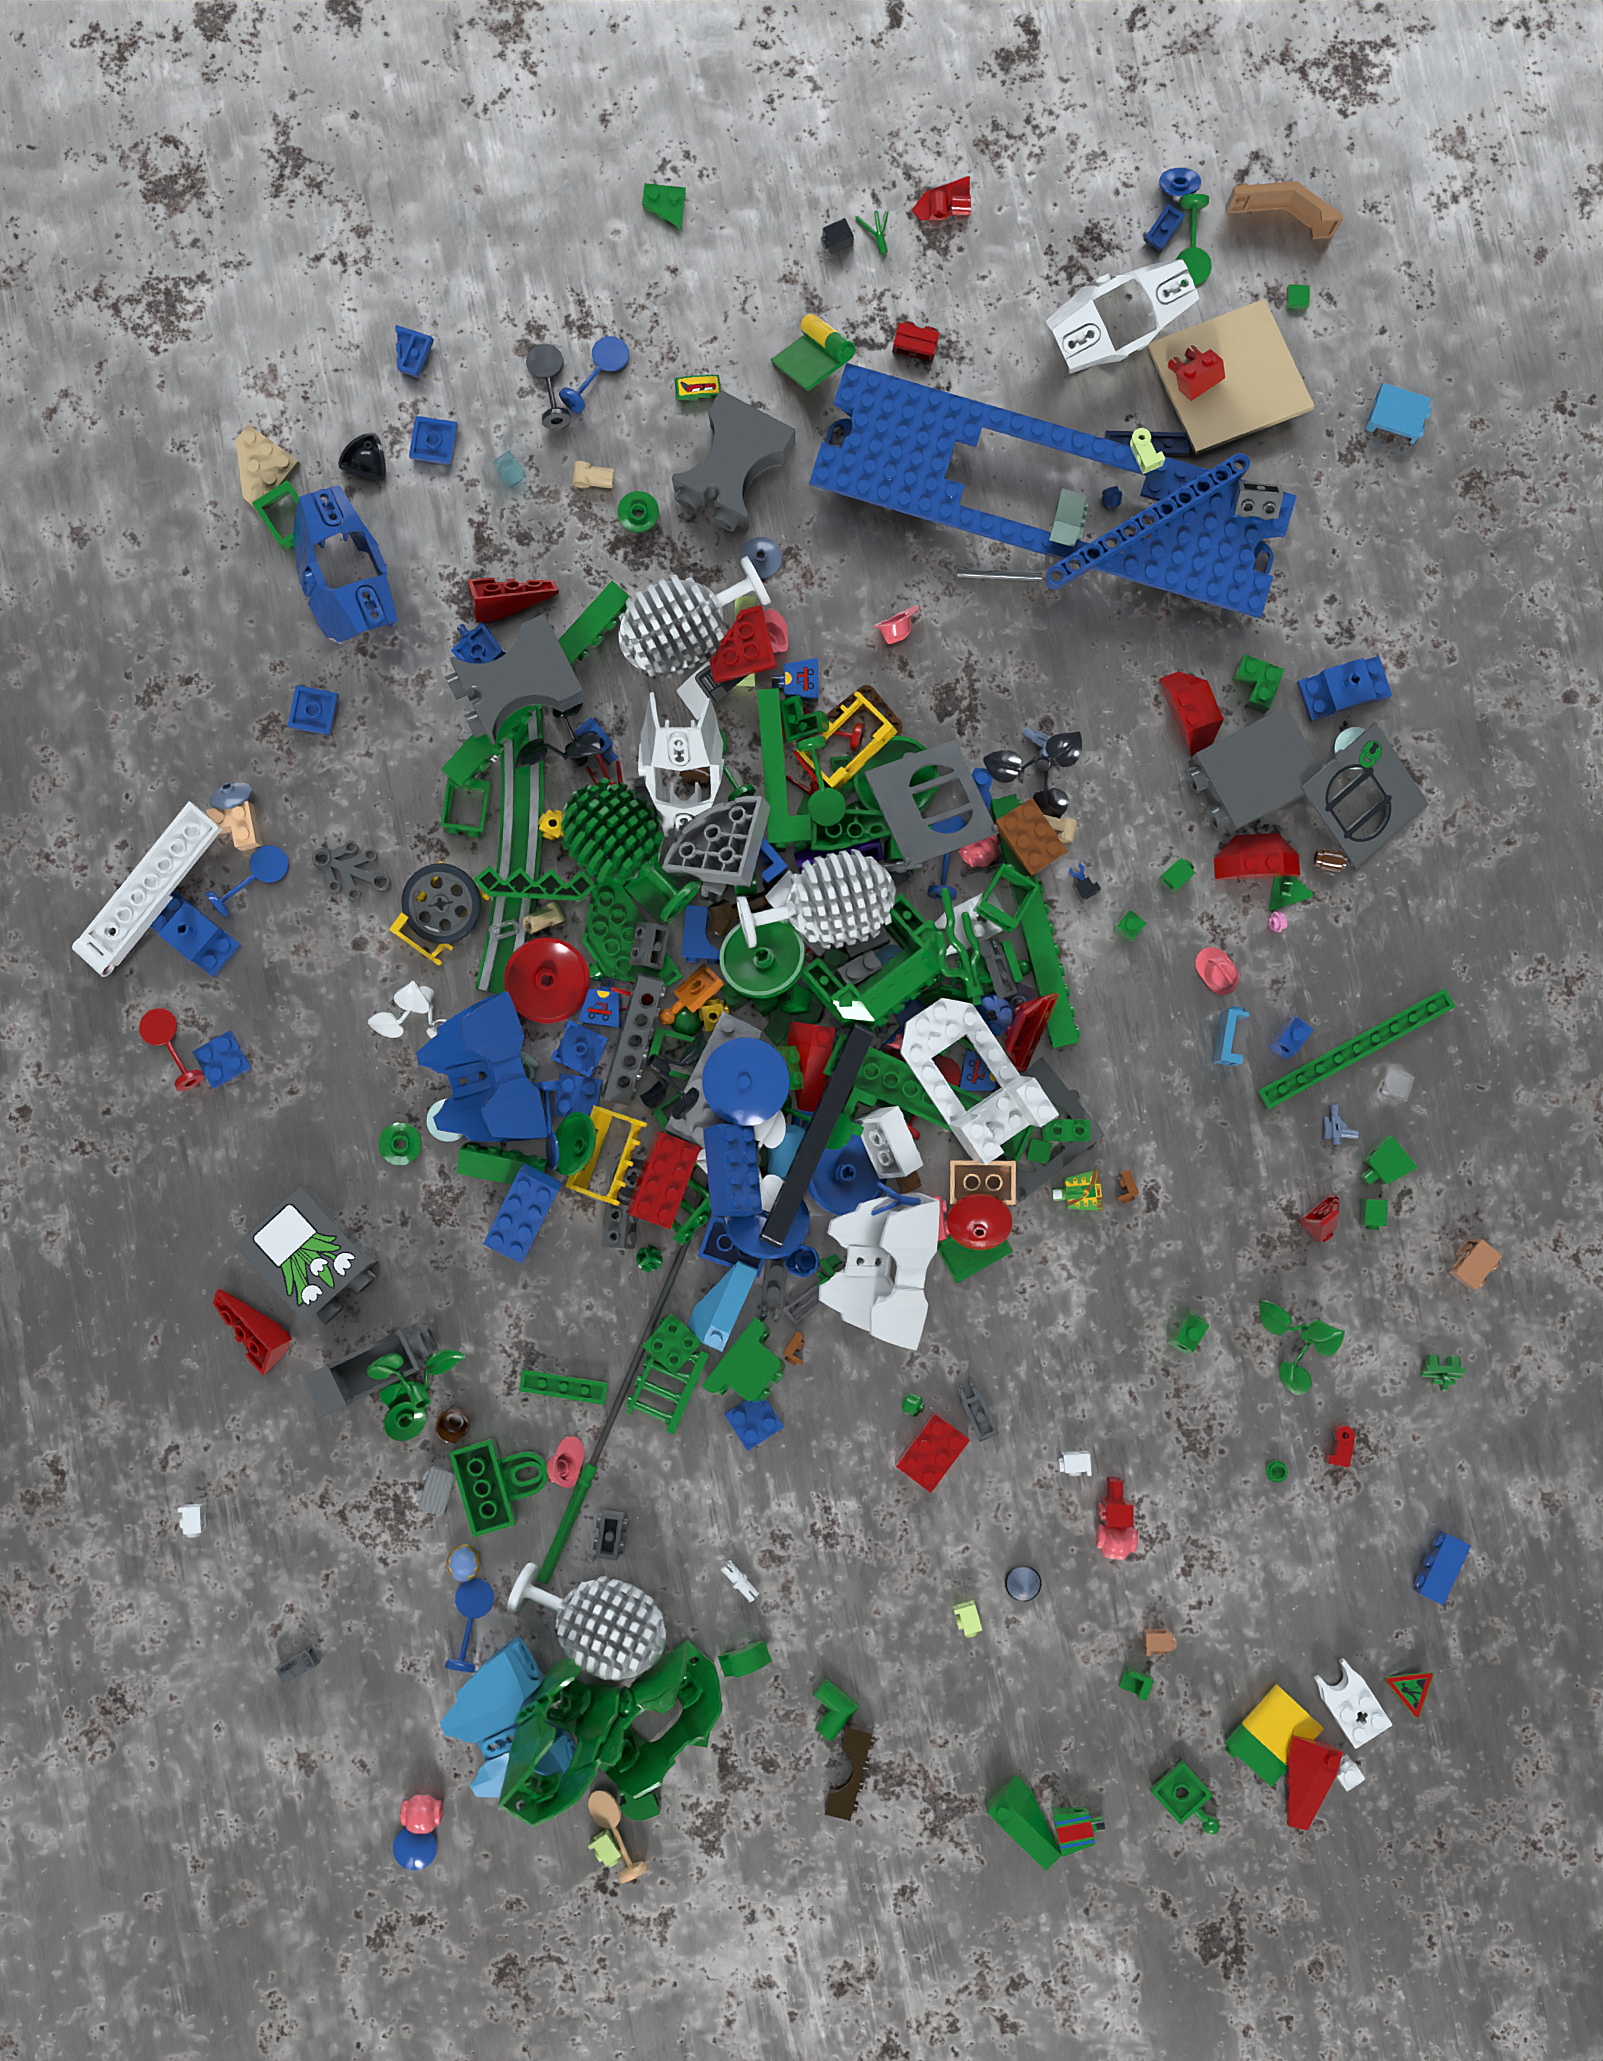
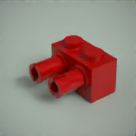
M1191 345V349L1188 347L1185 351V357L1191 360L1187 365L1178 357H1173L1168 362V368L1176 374L1179 391L1190 401L1226 378L1223 359L1211 349L1202 353L1194 345Z
M1107 1477V1496L1101 1498V1504H1097V1516L1100 1517L1107 1527H1133L1134 1505L1127 1498H1123L1124 1480H1121L1120 1477Z

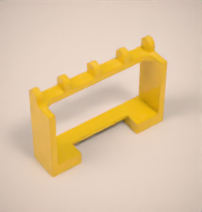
M857 691L853 693L857 698L856 701L848 709L842 704L840 708L844 713L833 724L829 721V730L821 736H824L827 740L862 704L884 725L873 735L874 739L845 768L841 766L830 778L821 771L822 778L837 791L897 733L894 726ZM796 750L800 754V756L815 770L813 762L809 759V757L811 756V752H800Z
M434 877L432 885L436 888L442 879ZM479 889L481 897L489 901L490 897ZM422 891L417 900L425 902L427 894ZM467 909L464 910L460 917L467 915ZM401 912L389 930L441 966L442 962L437 959L438 955L444 947L451 951L454 947L450 944H439L432 954L428 953L402 934L408 926L407 919L409 917Z
M594 1105L590 1115L595 1128L598 1129L594 1153L584 1170L582 1169L577 1174L569 1176L565 1187L619 1206L620 1202L616 1199L620 1187H626L627 1183L623 1182L628 1165L633 1166L634 1164L630 1159L635 1145L640 1146L641 1142L637 1141L641 1127H646L647 1123ZM612 1116L629 1121L631 1123V1130L610 1191L604 1196L587 1188Z

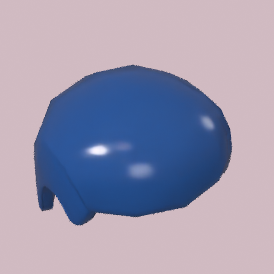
M803 1244L784 1258L787 1270L791 1274L802 1278L814 1274L820 1265L819 1254L816 1250Z

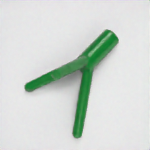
M874 211L877 232L863 219L856 216L855 219L876 237L880 254L887 253L884 230L888 211L884 212L881 226L878 211Z

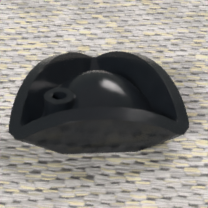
M367 433L353 439L340 455L338 461L339 468L358 476L383 481L386 478V464L378 435Z

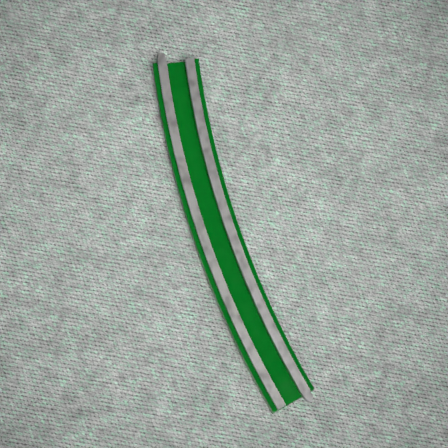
M537 708L532 713V719L526 725L522 724L520 726L517 736L513 740H508L504 744V750L501 752V813L496 872L504 881L519 867L534 882H537L541 875L544 837L542 836L543 832L539 829L540 825H538L542 814L545 813V757L534 765L520 767L519 769H516L515 761L519 751L525 744L535 739L541 738L544 740L542 708ZM493 897L488 931L475 989L493 994L505 992L503 974L506 963L519 946L531 940L532 935L523 928L522 919L536 912L538 899Z

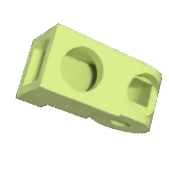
M1144 428L1135 430L1130 440V447L1142 474L1163 466L1165 457L1162 451L1159 453L1155 452L1151 443L1150 432Z

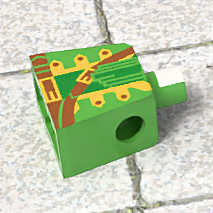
M1091 1170L1063 1178V1187L1051 1189L1052 1200H1065V1207L1067 1209L1103 1211L1099 1170Z

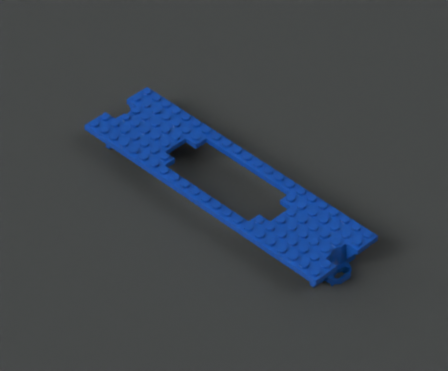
M846 363L834 405L849 415L851 420L840 419L830 425L825 443L821 442L809 485L1063 560L1089 543L1076 540L1075 546L1072 547L1050 541L1051 532L959 505L965 484L945 479L956 442L977 447L982 428L1145 475L1140 496L1160 501L1209 471V469L1165 457L1163 466L1142 474L1132 449L1128 445ZM836 427H841L845 431L844 441L840 447L830 445V440ZM1216 474V475H1215L1218 480H1220V481H1224V480H1225V478H1224L1223 475H1221V474ZM1239 479L1151 533L1149 539H1140L1124 549L1123 553H1117L1093 569L1260 619L1273 576L1269 575L1274 560L1272 550L1261 540L1285 537L1297 495L1283 492L1284 496L1278 519L1264 520L1255 516L1241 517L1234 513L1233 507L1238 481H1246ZM1203 485L1197 486L1201 492L1207 491ZM1180 496V497H1179V499H1180L1181 502H1183V503H1188V502H1189L1186 497H1184V496ZM1161 508V511L1164 514H1170V510L1168 508ZM1090 551L1087 553L1091 559L1098 558L1095 552ZM1265 552L1268 555L1265 572L1255 571V561L1258 555Z

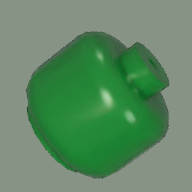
M909 1393L904 1397L901 1408L903 1413L916 1417L919 1415V1412L922 1413L924 1411L925 1404H922L923 1398L921 1396Z

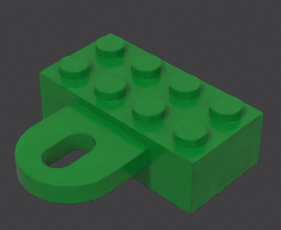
M495 1437L455 1448L449 1452L473 1538L516 1525L518 1517L513 1501L535 1495L542 1490L548 1480L547 1464L540 1455L531 1451H524L501 1458ZM535 1466L538 1469V1476L529 1480L520 1481L516 1476L517 1471L522 1468Z

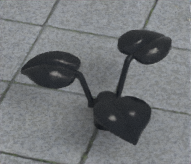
M583 702L563 712L553 708L552 713L556 719L564 717V722L573 741L565 746V753L549 743L545 744L541 738L535 739L525 744L519 751L515 761L516 769L540 762L546 756L547 749H551L559 754L564 760L569 759L576 768L583 766L588 761V756L602 754L600 736L596 731L585 732L576 740L568 721L569 716H574L581 710Z
M1080 731L1055 734L1046 742L1045 749L1048 756H1044L1042 754L1043 749H1041L1037 753V757H1032L1023 766H1020L1021 757L1010 750L995 751L984 756L983 762L988 772L996 781L1002 783L1014 781L1018 776V771H1022L1032 763H1035L1038 770L1044 771V791L1035 792L1033 800L1043 815L1060 819L1067 810L1068 797L1059 788L1048 790V772L1055 760L1061 767H1070L1078 761L1082 750V737Z
M700 1029L696 1038L684 1051L680 1062L670 1060L667 1057L662 1059L656 1054H652L647 1059L644 1067L654 1074L659 1081L647 1092L639 1095L644 1105L649 1108L657 1107L665 1098L666 1090L670 1084L682 1095V1098L675 1104L672 1110L674 1119H681L695 1106L699 1098L698 1089L692 1087L685 1093L668 1077V1074L671 1071L669 1064L681 1067L685 1064L690 1066L700 1057L706 1045L705 1034L702 1029Z

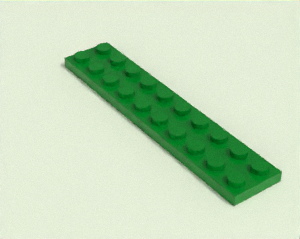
M840 1033L823 1070L824 1074L830 1076L847 1038L846 1035ZM869 1047L852 1087L870 1093L885 1102L899 1106V1108L953 1132L909 1065ZM947 1082L966 1111L984 1100V1098ZM1034 1125L1027 1126L1000 1145L1004 1151L1002 1155L1019 1162L1034 1129Z

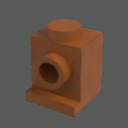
M916 1170L906 1177H895L902 1194L922 1186Z

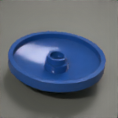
M741 1037L725 1042L709 1056L702 1074V1089L708 1105L719 1117L736 1125H755L770 1119L784 1105L790 1089V1073L783 1056L771 1044L757 1038Z
M852 1134L847 1145L841 1149H824L808 1185V1191L813 1200L822 1209L831 1214L842 1216L855 1211L859 1203L880 1198L884 1190L877 1183L881 1182L886 1185L887 1178H878L862 1138Z
M802 1199L786 1238L780 1249L759 1240L760 1233L770 1212L762 1209L763 1212L749 1216H723L725 1231L734 1245L743 1252L762 1259L782 1258L796 1251L804 1242L810 1226L809 1210Z

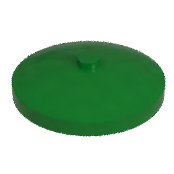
M893 736L853 776L856 795L866 810H880V807L864 772L902 759L906 753L912 752L916 754L927 750L924 745L909 737ZM937 765L926 766L918 770L912 776L909 787L938 778ZM938 786L912 795L920 814L933 801Z
M786 920L759 925L755 927L757 944L755 947L748 948L741 923H739L728 933L720 950V967L729 985L744 996L759 999L774 997L788 990L799 979L806 962V949L800 933Z

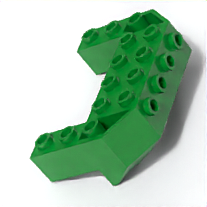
M902 893L895 897V905H893V908H890L889 914L891 915V923L909 942L908 947L855 988L850 982L844 987L819 957L803 969L801 976L803 981L842 1026L852 1027L856 1021L871 1029H874L876 1026L882 1027L889 1021L888 1017L891 1014L901 1012L906 1007V1002L910 999L912 1001L916 1000L923 993L922 990L925 987L931 988L939 981L940 970L936 959L938 948L935 933L938 929L931 919L926 921Z

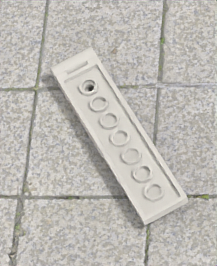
M189 801L80 938L73 943L72 949L102 977L109 975L114 967L121 963L173 898L170 895L221 832L222 828L194 803Z

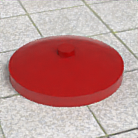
M540 937L525 942L512 953L505 966L503 986L504 991H508L515 1010L519 1014L534 1022L555 1023L573 1015L584 1003L590 986V974L585 959L575 947L557 938Z

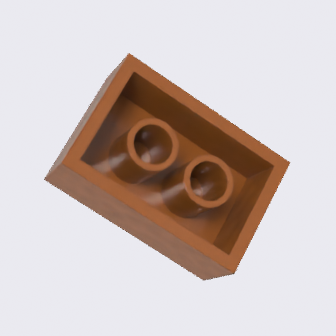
M1033 798L995 822L998 826V833L1025 874L1029 877L1042 871L1068 852Z

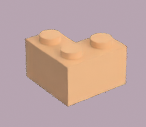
M246 801L230 809H206L207 816L222 828L219 834L232 832L234 846L237 849L244 851L262 847L255 806Z

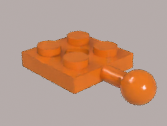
M702 964L673 991L679 1000L670 1009L665 1008L659 1012V1022L663 1025H671L675 1020V1014L684 1006L692 1013L704 1005L705 1001L716 994L724 983L708 966Z

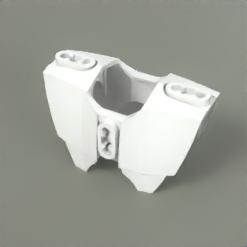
M1183 259L1170 260L1122 275L1110 276L1107 273L1087 283L1088 286L1081 287L1070 300L1046 320L1049 330L1053 333L1068 365L1069 374L1095 365L1121 361L1129 353L1143 349L1163 327L1200 298ZM1131 279H1136L1141 286L1137 293L1145 292L1153 311L1147 313L1148 317L1155 316L1156 326L1139 339L1115 351L1093 300ZM1182 280L1186 282L1185 287L1178 286ZM1087 332L1090 333V338H1085ZM1070 340L1074 344L1073 349L1069 348L1068 342Z
M650 692L646 716L641 731V743L639 744L638 769L639 776H644L645 784L656 806L658 816L662 820V829L665 837L679 838L683 834L681 831L700 813L712 807L721 783L724 759H721L723 740L719 731L716 712L710 698L705 700L698 725H696L695 720H691V728H669V720H666L664 727L660 728L654 692ZM710 766L711 786L708 800L702 802V789L698 782H695V793L686 801L680 800L674 794V783H670L668 803L664 802L660 768L683 771Z
M918 1192L900 1194L901 1196L920 1198V1205L909 1206L901 1204L875 1216L871 1215L873 1211L897 1200L890 1197H882L859 1203L855 1211L830 1220L827 1234L833 1236L840 1246L848 1249L845 1269H841V1272H836L830 1280L819 1286V1300L839 1311L842 1320L870 1331V1335L900 1347L917 1350L929 1305L925 1299L923 1289L926 1269L937 1252L940 1201ZM892 1257L897 1262L895 1283H893L889 1276ZM858 1258L863 1259V1262H862V1261H858V1262L856 1263V1261H857Z

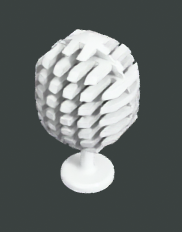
M746 556L741 559V566L746 579L717 595L705 585L702 586L699 583H695L692 577L679 580L677 575H669L672 581L665 582L664 578L658 580L659 584L647 586V590L643 593L641 590L636 592L637 598L633 602L629 597L625 602L628 607L625 614L622 613L619 616L621 621L620 633L618 631V641L626 659L635 667L647 670L649 676L656 675L655 672H660L664 674L665 678H672L670 672L677 671L678 675L684 673L683 668L689 667V669L695 667L694 663L698 660L701 663L706 661L705 654L708 651L713 656L716 652L714 647L716 639L720 641L724 637L720 630L723 622L722 606L750 591L755 592L763 605L771 603L749 558Z
M852 849V855H849L845 850L840 851L838 855L833 853L827 854L825 859L821 856L815 857L812 866L807 860L802 864V874L791 876L792 887L791 890H788L785 906L751 913L747 899L744 896L736 897L747 946L752 948L757 944L756 926L788 918L795 929L804 934L809 942H816L817 940L822 948L830 949L829 943H833L838 948L843 947V942H846L848 945L855 944L857 938L861 942L867 941L869 937L867 933L869 932L875 938L880 934V923H885L886 925L891 923L889 911L895 905L896 896L892 877L873 857H863L859 850Z
M529 1562L522 1570L509 1597L507 1612L511 1614L519 1613L528 1599L556 1611V1630H558L557 1635L559 1636L562 1649L564 1648V1653L567 1657L575 1660L576 1665L582 1667L581 1670H585L588 1674L598 1676L601 1679L623 1682L626 1678L641 1677L644 1671H649L661 1658L666 1644L664 1618L661 1611L657 1609L654 1600L641 1589L639 1590L631 1584L623 1583V1581L616 1579L611 1581L607 1576H600L596 1581L581 1582L578 1589L575 1588L564 1599H561L535 1587L538 1576V1566Z

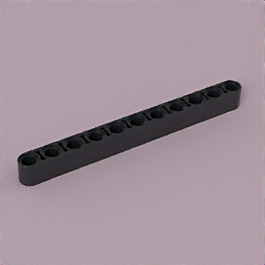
M856 1021L853 1023L759 1236L760 1241L778 1249L782 1246L875 1035L874 1029Z

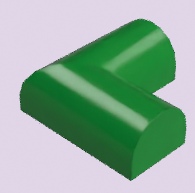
M797 695L780 701L785 736L788 743L829 730V721L823 711L819 710L804 714L801 696Z
M826 1677L812 1696L828 1708L815 1727L822 1736L832 1742L860 1705Z

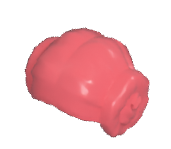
M997 835L959 848L958 853L964 862L968 863L971 867H987L998 858L1000 839Z
M1105 1524L1098 1525L1095 1535L1097 1540L1096 1546L1100 1548L1105 1557L1122 1560L1130 1552H1136L1138 1544L1137 1529L1132 1527H1107Z
M415 1795L410 1800L403 1801L400 1813L401 1824L406 1826V1829L413 1834H427L433 1831L437 1825L441 1824L444 1810L443 1801L435 1799L431 1795Z

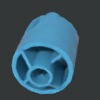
M786 1125L783 1141L775 1148L767 1147V1175H776L784 1181L805 1130L798 1125Z

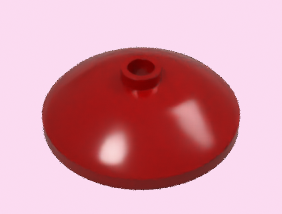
M983 1193L970 1194L960 1198L952 1205L947 1217V1226L953 1239L962 1246L975 1250H986L1000 1245L1007 1239L1012 1229V1214L1008 1206L995 1196Z

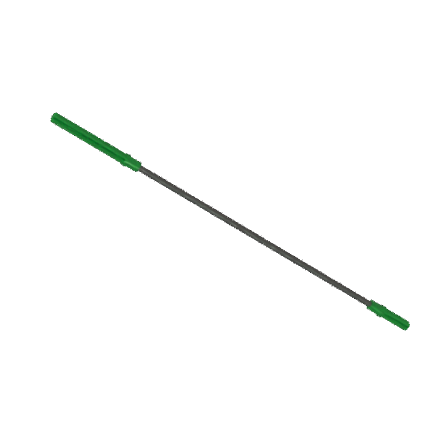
M707 1183L705 1189L709 1191V1184ZM701 1197L698 1207L705 1200L703 1197ZM691 1240L683 1246L681 1245L591 1459L589 1463L586 1462L580 1477H578L577 1485L537 1576V1580L541 1583L548 1584L550 1582L589 1488H591L592 1480L598 1468L596 1466L645 1351L642 1346L654 1330Z

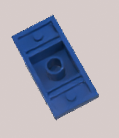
M1379 656L1366 660L1361 658L1328 668L1318 675L1297 682L1310 722L1392 696Z
M174 890L171 894L173 898L150 926L159 933L158 935L189 961L196 963L210 976L215 977L241 944Z

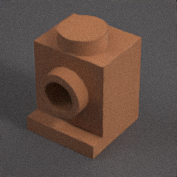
M1143 1629V1652L1146 1656H1151L1153 1651L1154 1654L1165 1655L1167 1651L1176 1649V1636L1172 1635L1169 1629Z

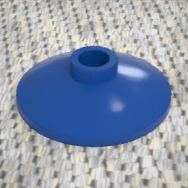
M1172 168L1161 174L1159 185L1164 192L1170 195L1184 196L1194 194L1200 189L1201 178L1193 170Z

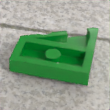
M644 183L642 206L648 211L656 213L664 221L668 220L673 223L677 229L682 230L686 187Z

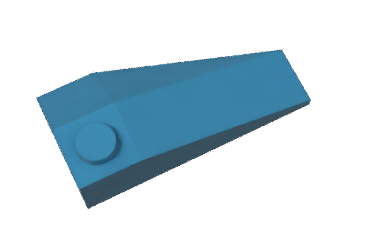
M738 1260L708 1294L695 1305L687 1325L702 1343L723 1351L758 1272L757 1268Z

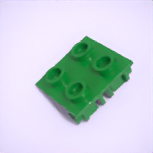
M670 1313L667 1318L664 1317L659 1322L660 1326L642 1347L670 1372L675 1374L702 1342L691 1330Z

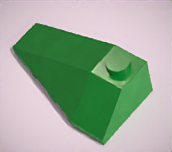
M846 809L844 817L833 826H822L813 821L811 851H836L892 834L880 810Z
M1016 1774L985 1804L987 1813L1047 1871L1061 1857V1853L1032 1790Z

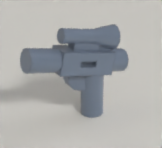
M1025 728L1022 735L1043 747L1042 754L1048 756L1045 748L1046 742L1051 736L1040 731L1035 732Z
M1330 1105V1122L1329 1117H1324L1323 1139H1332L1333 1145L1341 1144L1342 1137L1357 1139L1359 1132L1347 1129V1124L1341 1121L1339 1105Z

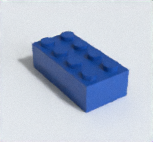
M717 1124L703 1129L712 1216H749L763 1212L753 1125Z
M524 1163L483 1245L522 1264L563 1183Z

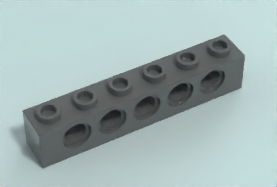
M638 972L636 974L602 1093L604 1100L629 1106L630 1100L635 1098L637 1088H634L636 1079L640 1080L642 1074L640 1064L642 1059H646L648 1053L646 1043L648 1039L652 1038L654 1032L652 1022L654 1018L657 1019L660 1011V1006H657L659 998L664 997L666 986L663 985L664 982L661 978ZM644 994L652 995V1000L649 1003L641 1002V997ZM640 1014L646 1015V1020L642 1024L635 1022V1018ZM639 1035L641 1037L640 1041L637 1044H631L629 1042L631 1036ZM626 1056H634L635 1060L632 1064L627 1065L623 1063ZM621 1076L629 1078V1081L624 1085L617 1083Z

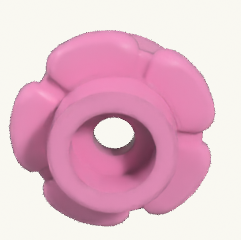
M1273 912L1268 919L1269 926L1275 932H1281L1282 929L1287 928V918L1282 912Z

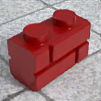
M910 321L899 322L892 353L933 362L940 332H937L935 328L925 326L924 328L917 327L915 323Z

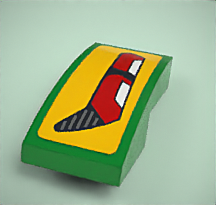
M693 375L674 379L676 400L696 401L698 398H716L721 390L719 375Z

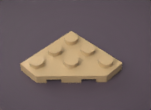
M249 424L235 440L243 499L254 507L253 501L287 481L300 463Z

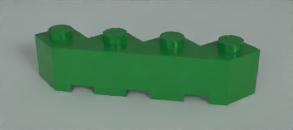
M490 865L473 879L491 897L582 901L597 887L583 870L567 884L562 881L552 868L537 882H534L521 867L504 881Z

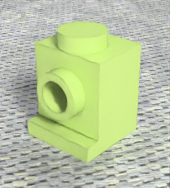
M974 1600L953 1606L955 1615H960L956 1616L959 1630H964L966 1638L978 1635V1631H982Z
M605 1829L590 1839L588 1847L590 1850L595 1848L594 1854L600 1862L603 1861L606 1866L612 1867L620 1861L622 1853L610 1829Z

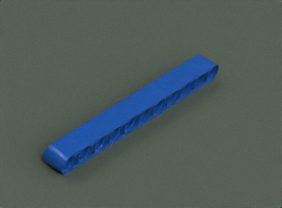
M1243 453L1235 454L1051 566L1045 577L1046 586L1052 590L1062 588L1241 479L1250 466L1249 457ZM1234 463L1241 464L1243 469H1236ZM1221 474L1224 476L1225 480L1220 481L1216 478L1215 475ZM1203 485L1207 491L1201 492L1197 486ZM1184 496L1188 499L1189 502L1183 503L1180 501L1179 497ZM1161 508H1168L1170 510V514H1164L1161 511ZM1142 519H1150L1152 525H1145ZM1124 530H1132L1134 536H1127ZM1106 541H1113L1116 547H1108ZM1090 551L1095 552L1098 558L1091 559L1087 553ZM1076 563L1079 565V569L1073 570L1069 567V564ZM1058 574L1061 580L1054 581L1050 575Z

